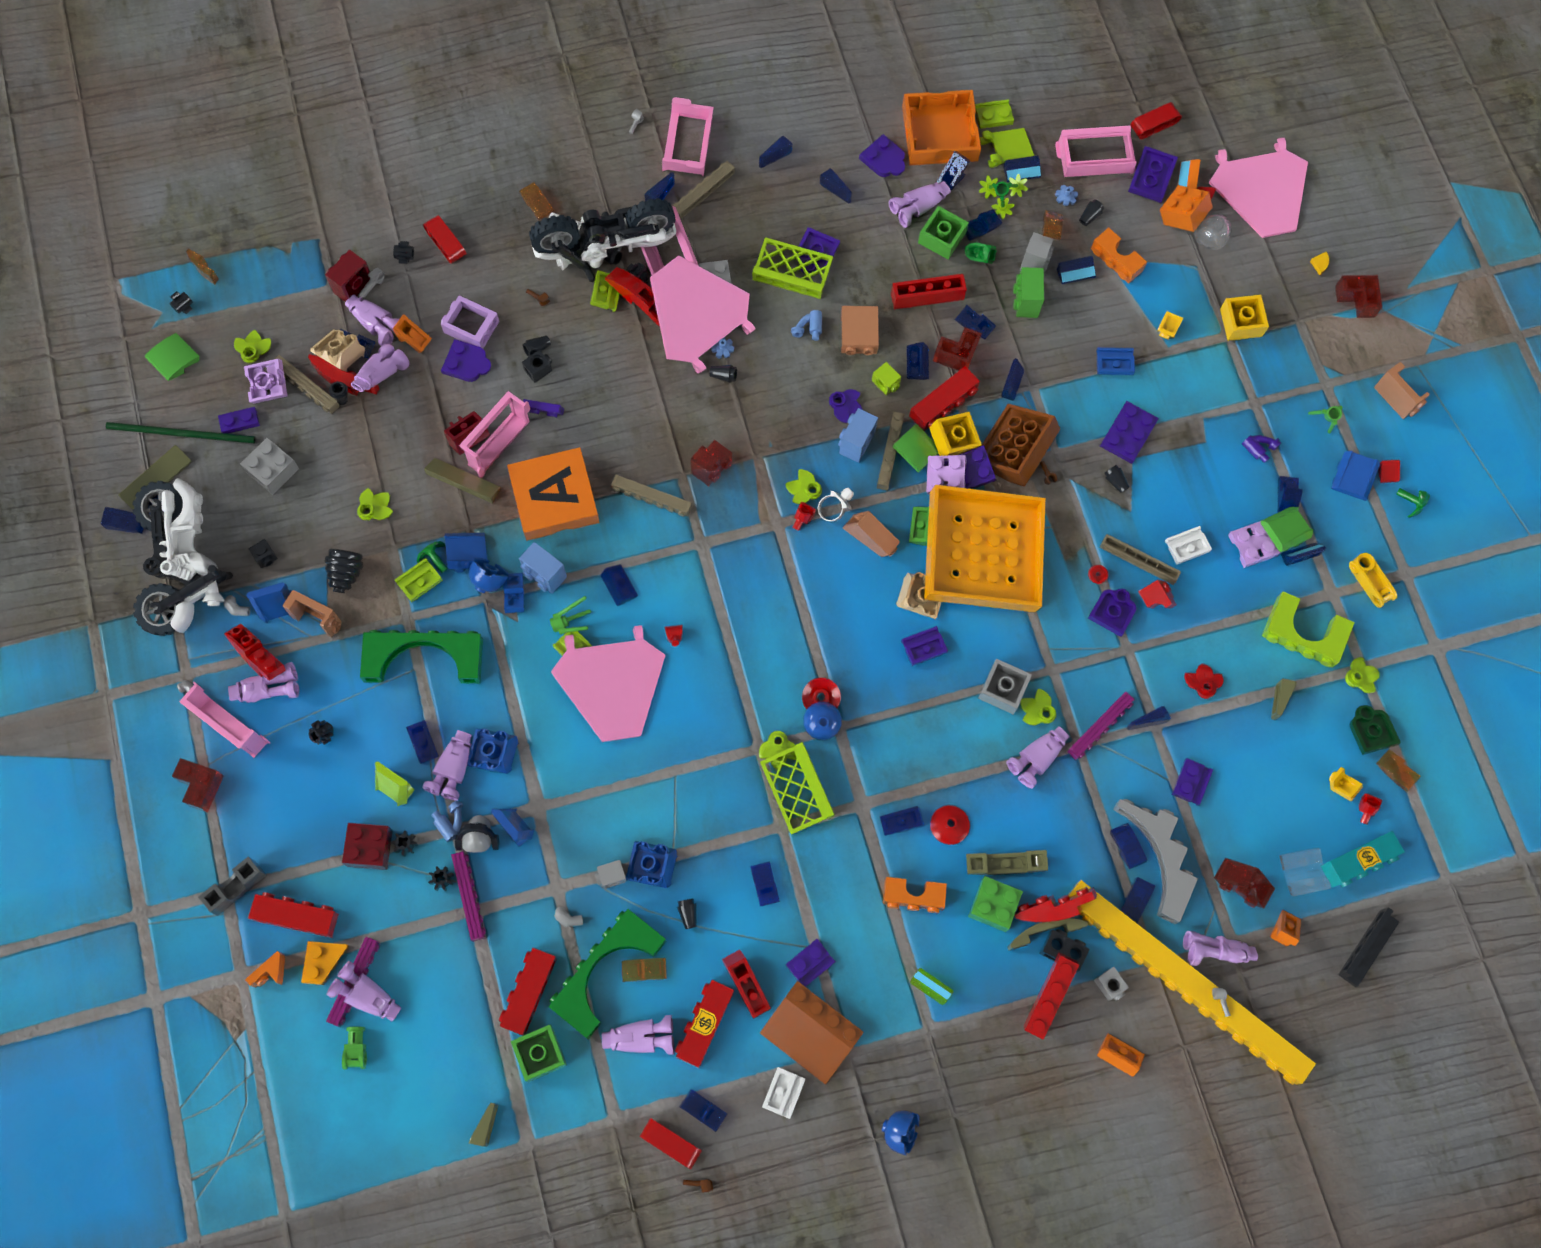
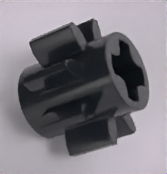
M400 241L398 245H394V259L399 260V264H407L409 260L414 259V247L410 246L408 241Z
M631 263L626 269L644 283L648 279V270L641 263H635L634 265Z
M176 291L170 296L172 301L169 304L178 314L181 312L187 314L192 310L190 305L193 301L185 292L180 294Z
M319 720L311 724L312 728L309 729V738L318 745L321 743L327 744L331 741L330 737L334 736L332 725L329 722H325V720L321 722Z
M406 830L401 835L396 833V840L391 842L397 846L394 852L399 853L402 851L403 857L408 852L414 854L413 848L418 846V843L412 840L416 836L414 834L408 836ZM404 840L408 844L406 847H404L402 844V841Z
M436 866L434 873L429 872L432 880L428 883L430 885L436 884L434 890L438 891L439 888H443L444 891H447L446 887L449 884L453 885L450 878L454 874H447L448 867L445 866L443 870H440ZM444 876V877H445V880H444V881L441 880V881L439 882V881L437 880L438 877Z

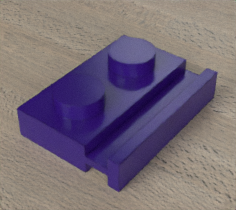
M523 399L524 403L526 401L529 402L530 411L528 413L539 415L540 412L547 413L546 416L555 418L558 415H563L564 408L560 405Z
M937 626L901 640L912 666L948 652Z
M1186 758L1171 795L1199 806L1213 769H1209L1200 763Z
M816 939L785 965L797 981L806 987L836 961L833 960L828 951Z

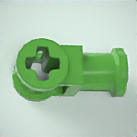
M347 1027L348 1044H344L342 1068L343 1070H347L348 1067L365 1069L367 1064L366 1045L363 1044L365 1027Z

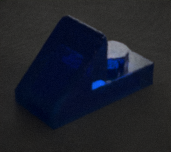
M954 151L936 182L941 183L944 181L952 191L965 177L966 174L963 172L970 163V160L958 151Z
M1285 476L1278 478L1277 513L1289 507H1299L1303 489H1299V478Z

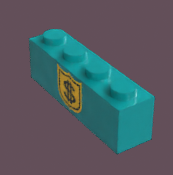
M1391 831L1321 865V868L1332 888L1339 884L1343 888L1353 883L1352 878L1356 877L1359 880L1369 875L1367 873L1368 870L1372 869L1375 872L1384 867L1382 863L1387 861L1388 864L1399 860L1398 855L1405 851L1394 832Z

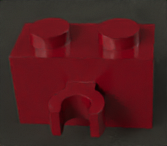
M475 411L464 418L458 416L459 421L455 424L449 422L450 427L444 430L449 445L459 455L464 453V450L459 445L482 421V418ZM488 429L479 436L470 448L490 436Z

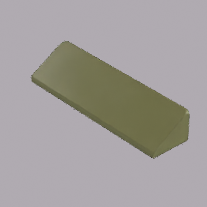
M174 445L122 490L118 496L131 509H134L133 500L136 499V493L141 491V487L149 485L148 483L170 482L192 461L177 445Z
M436 458L424 469L427 475L492 504L501 489L500 486Z

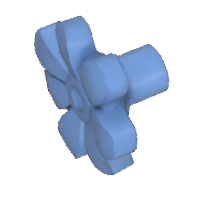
M1062 185L1060 190H1057L1055 193L1056 201L1058 203L1063 202L1064 206H1068L1069 203L1074 205L1078 192L1074 191L1072 186L1066 187V185Z
M724 337L711 347V351L716 353V357L719 359L722 355L728 358L730 353L734 352L733 342L731 339L726 341Z

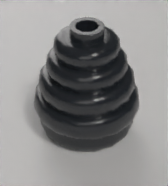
M332 548L328 550V556L324 560L326 563L325 571L328 572L327 579L330 580L328 585L333 588V592L345 594V590L352 588L351 584L355 583V577H359L360 570L363 568L362 554Z

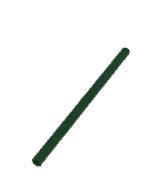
M106 422V429L252 444H255L256 441L255 436Z

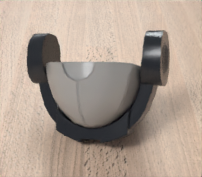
M481 815L471 818L455 837L456 851H462L463 847L467 852L481 853L486 851L491 844L493 850H499V835L491 830L489 820Z

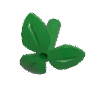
M1401 488L1396 493V495L1416 504L1415 511L1408 515V518L1418 515L1430 498V494L1426 491H1419V497Z
M437 541L427 545L418 554L417 563L422 561L425 555H429L440 572H445L448 568L435 552V548L445 547V543Z

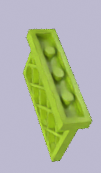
M765 237L756 266H754L752 277L754 281L821 299L833 256ZM767 244L774 245L777 250L768 254L766 250ZM787 249L792 250L794 255L786 259L782 252ZM780 254L783 261L774 264L771 257ZM806 254L809 255L811 260L802 263L799 257ZM767 259L772 265L768 268L760 267L761 262ZM797 259L800 265L791 269L788 262ZM824 259L828 263L826 266L819 268L816 261ZM813 263L817 270L809 274L805 267ZM785 264L789 271L780 273L777 267ZM803 269L806 276L798 278L794 272ZM820 274L822 277L821 284L813 282L811 277Z
M803 742L760 761L791 835L835 816ZM792 752L797 757L794 766L784 763L786 755ZM772 761L780 763L776 774L768 771L767 763ZM783 765L793 768L789 779L779 776ZM795 770L804 773L805 778L802 784L792 781ZM777 778L788 781L784 792L776 790L775 783ZM790 783L801 787L797 797L786 794ZM803 788L811 790L813 794L810 803L799 799ZM785 796L796 800L792 811L784 808L782 804ZM814 799L817 805L812 804ZM798 801L809 805L805 816L794 812ZM811 806L818 808L822 817L815 820L807 817ZM793 814L803 817L801 826L794 829L790 822Z

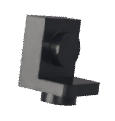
M265 539L248 548L261 569L272 565L278 559Z

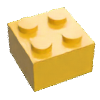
M1261 295L1226 298L1220 308L1228 341L1263 337L1269 328Z
M970 412L936 419L929 427L939 456L959 455L982 446Z

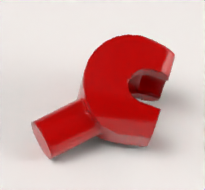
M801 502L794 517L797 520L792 528L799 531L803 523L808 524L814 517L816 509Z
M683 625L664 627L668 642L674 647L678 646L682 640Z
M1370 794L1362 796L1359 803V811L1363 812L1360 820L1361 823L1368 825L1371 816L1374 817L1381 808L1382 799Z

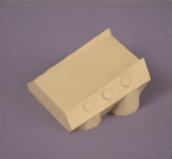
M333 329L315 344L310 351L347 372L349 366L361 356L364 357L365 347L359 344L356 335L350 334L345 336L343 331Z
M921 572L915 574L907 573L903 579L899 598L896 602L897 607L936 619L941 602L924 600L925 574Z

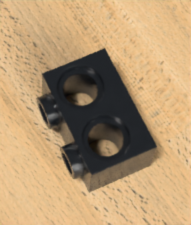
M1062 930L1050 931L1039 954L1055 961L1059 952L1072 958L1070 950L1074 949L1079 954V958L1076 960L1079 963L1076 973L1079 972L1090 949L1085 947L1086 944L1084 942L1068 938V934ZM1052 940L1060 942L1061 947L1059 950L1052 947Z

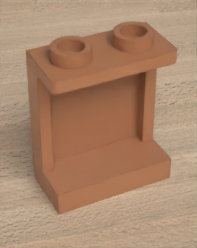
M842 306L841 353H846L847 355L877 354L879 346L878 306Z
M1399 362L1384 374L1374 388L1398 415L1405 419L1409 415L1413 417L1417 414L1420 408L1427 403L1426 399L1430 394L1427 392L1420 397L1399 375L1405 368Z
M292 590L283 604L288 614L297 621L301 619L304 612L322 620L320 626L331 638L341 628L342 621L333 609L295 590Z

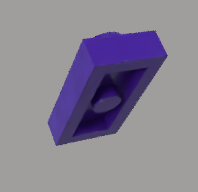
M255 407L218 415L222 433L229 434L260 426Z

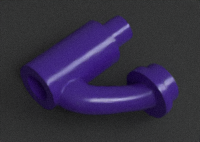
M1250 435L1242 443L1257 460L1260 458L1264 463L1270 458L1265 454L1267 450L1259 443L1269 444L1268 448L1273 451L1282 444L1279 438L1275 440L1262 435Z

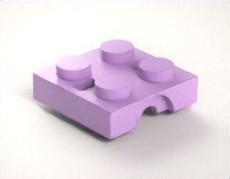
M274 359L244 366L245 376L251 385L250 392H248L250 403L256 404L287 397L282 360Z
M928 456L927 494H930L935 485L944 484L951 487L965 488L966 456ZM944 461H949V466H944Z
M1261 521L1231 531L1228 534L1232 544H1235L1240 551V561L1244 568L1280 554L1261 525ZM1249 530H1251L1252 536L1248 533ZM1260 550H1261V552H1262V554H1263L1262 557H1260V555H1259V551H1260Z

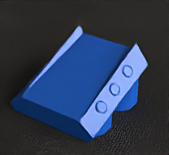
M1353 451L1344 452L1342 459L1337 465L1338 471L1333 479L1331 489L1366 501L1380 466L1378 459L1374 460Z
M445 533L448 569H453L455 572L460 573L470 568L474 558L488 560L485 533Z
M282 582L247 593L253 608L264 622L268 623L269 620L289 615L283 607V604L292 592L288 590L287 584Z
M476 729L467 766L509 773L512 771L511 767L515 751L519 744L517 736L509 735L505 731L500 730L493 732L488 729Z
M492 809L491 813L519 847L532 839L534 829L531 830L517 814V809Z
M635 841L626 880L668 888L671 885L674 866L678 857L677 850L663 844L653 845L647 842Z

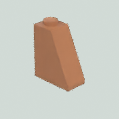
M870 511L854 514L843 527L845 531L880 557L893 555L897 550L896 546L900 543Z

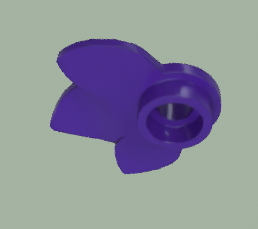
M847 389L843 393L838 391L830 395L829 404L834 408V415L839 421L847 423L849 416L852 413L855 414L858 408L863 410L856 401L860 396V392Z

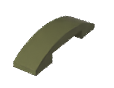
M1047 850L1002 854H966L968 875H1006L1048 871Z
M1073 918L1041 922L1018 935L1007 948L1010 951L1027 946L1031 943L1029 938L1031 935L1063 926L1065 933H1070L1087 927L1088 923L1087 921Z

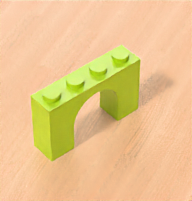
M1282 591L1276 598L1262 637H1265L1271 643L1283 645L1289 651H1297L1305 658L1315 659L1326 667L1337 665L1341 660L1355 622L1336 615L1330 620L1322 640H1306L1296 632L1293 624V618L1300 598Z

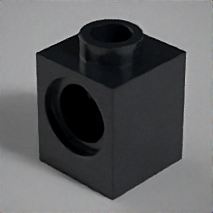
M540 350L522 361L524 371L534 383L552 372L550 357L547 354L544 355ZM537 364H542L540 367H535Z

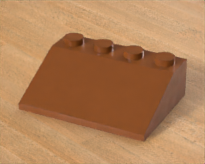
M1007 404L982 444L985 447L994 474L1010 483L1025 487L1059 433L1060 427L1056 417L1053 415Z
M798 981L760 1032L762 1036L825 1085L864 1033Z

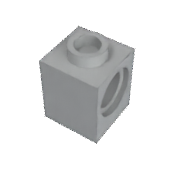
M620 860L597 867L598 873H595L598 885L602 884L603 889L627 882Z
M1115 967L1110 968L1094 980L1108 1001L1113 998L1115 1001L1126 995L1124 991L1129 988ZM1109 980L1116 983L1117 988L1115 991L1109 989Z

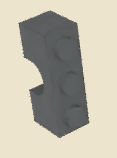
M250 857L245 858L232 869L234 873L228 880L218 885L213 884L198 897L210 913L218 916L267 876L255 860Z

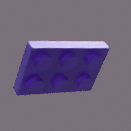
M1145 146L1128 192L1161 203L1178 157Z
M1126 401L1100 447L1132 464L1159 418Z
M984 445L959 454L966 456L965 488L975 489L997 481ZM944 461V466H949V461Z

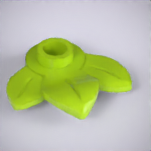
M256 330L250 332L245 340L235 338L234 341L235 350L241 354V358L246 363L256 362L260 355L267 353L271 347V339L266 338L262 340Z
M799 469L798 480L785 484L787 490L794 495L792 502L796 504L801 502L807 503L810 499H817L822 494L821 485L815 482L814 475L807 470ZM810 489H815L816 492H815V493H811L809 490H810Z
M367 488L361 493L357 514L362 520L367 521L373 518L384 520L391 516L393 511L387 507L390 500L388 492L374 495ZM366 510H370V513L364 514Z
M1363 657L1354 659L1350 664L1351 669L1345 676L1346 683L1350 687H1359L1368 694L1376 692L1373 682L1379 679L1380 672L1373 666H1366Z
M1038 689L1035 699H1021V708L1027 713L1023 717L1025 723L1034 726L1041 722L1049 724L1054 721L1056 710L1051 706L1052 699L1049 694L1042 689ZM1043 712H1048L1049 717H1044Z
M774 731L769 735L768 741L760 746L759 758H769L794 747L795 744L788 741L784 732ZM776 737H780L782 739V742L780 744H776L774 742ZM792 752L786 755L784 763L787 758L797 760L795 753ZM775 761L770 762L771 765L776 770H778L780 763H777Z

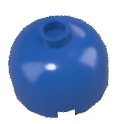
M474 558L469 568V579L475 586V589L481 593L486 591L494 592L500 589L507 580L508 572L498 564H495V566L489 564L490 561L487 559Z
M819 701L806 709L803 716V725L806 732L812 738L828 740L839 732L842 726V717L839 710L833 704Z
M905 1110L897 1111L890 1116L889 1120L886 1119L884 1121L882 1132H885V1141L891 1150L905 1156L911 1152L918 1134L915 1132V1125L919 1126L920 1123L917 1113Z

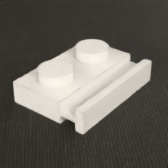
M1200 526L1165 540L1176 565L1209 553L1212 550Z
M777 1067L762 1108L790 1119L805 1078Z

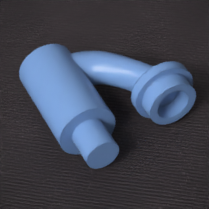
M813 310L802 317L796 327L791 328L792 336L802 337L804 325L810 322L809 333L812 335V340H819V335L822 334V312Z
M458 800L451 803L448 807L450 809L449 812L451 814L454 813L453 825L439 811H435L431 815L435 820L433 824L447 842L454 840L461 829V808L463 804Z

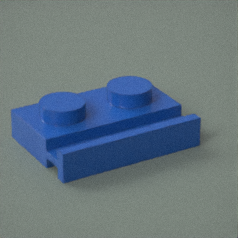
M1098 347L1096 350L1097 374L1134 375V348Z

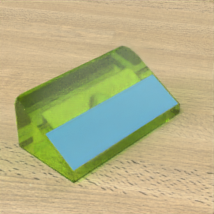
M919 968L910 980L913 986L941 1005H944L954 992L922 968Z

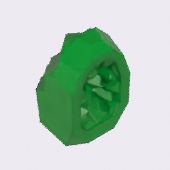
M973 242L965 247V255L970 260L992 264L995 260L996 246Z

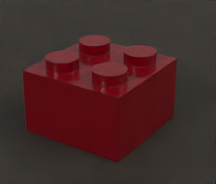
M349 249L345 254L341 255L339 261L327 270L325 276L333 293L346 302L352 295L358 296L370 280L368 276L370 270L366 261Z
M348 823L342 863L347 867L387 870L393 830L389 826Z

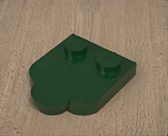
M1362 705L1356 709L1355 717L1350 722V729L1362 755L1398 746L1401 743L1385 711L1374 710L1368 705Z

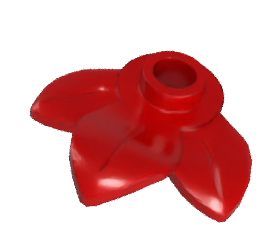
M1204 663L1198 666L1196 673L1184 674L1187 685L1197 690L1198 695L1204 699L1213 697L1216 689L1220 688L1224 682L1222 674H1213L1211 667Z

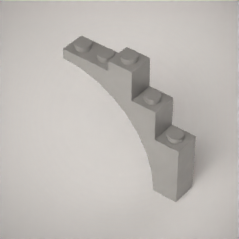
M1120 799L1113 810L1126 817L1139 828L1149 841L1159 863L1162 894L1157 916L1172 924H1177L1182 919L1198 878L1193 876L1192 872L1185 869L1179 870L1188 848L1183 846L1184 844L1179 840H1170L1178 818L1174 816L1173 812L1166 809H1160L1153 815V812L1147 808H1139L1134 806V803L1130 800Z

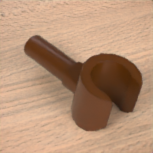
M530 289L526 290V293L537 299L541 306H545L550 302L549 296L545 292L538 295Z
M1041 461L1040 465L1046 476L1044 478L1045 484H1050L1048 477H1051L1055 483L1057 475L1050 473L1045 462Z
M710 1179L697 1181L683 1180V1185L701 1186L702 1193L713 1191V1184Z

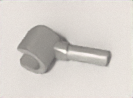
M635 109L632 113V118L635 120L629 130L630 134H633L638 123L644 120L642 112L638 109Z
M1213 988V999H1220L1225 1017L1230 1016L1226 1003V990L1223 988Z

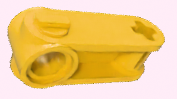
M1362 553L1349 563L1351 572L1376 607L1381 608L1384 606V603L1397 599V592L1371 554Z

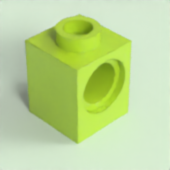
M887 362L873 372L872 382L886 396L890 392L894 393L900 387L901 376Z

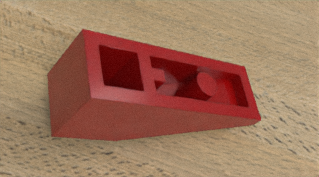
M739 949L723 958L722 961L752 1018L754 1019L770 1010L771 1007L741 950Z

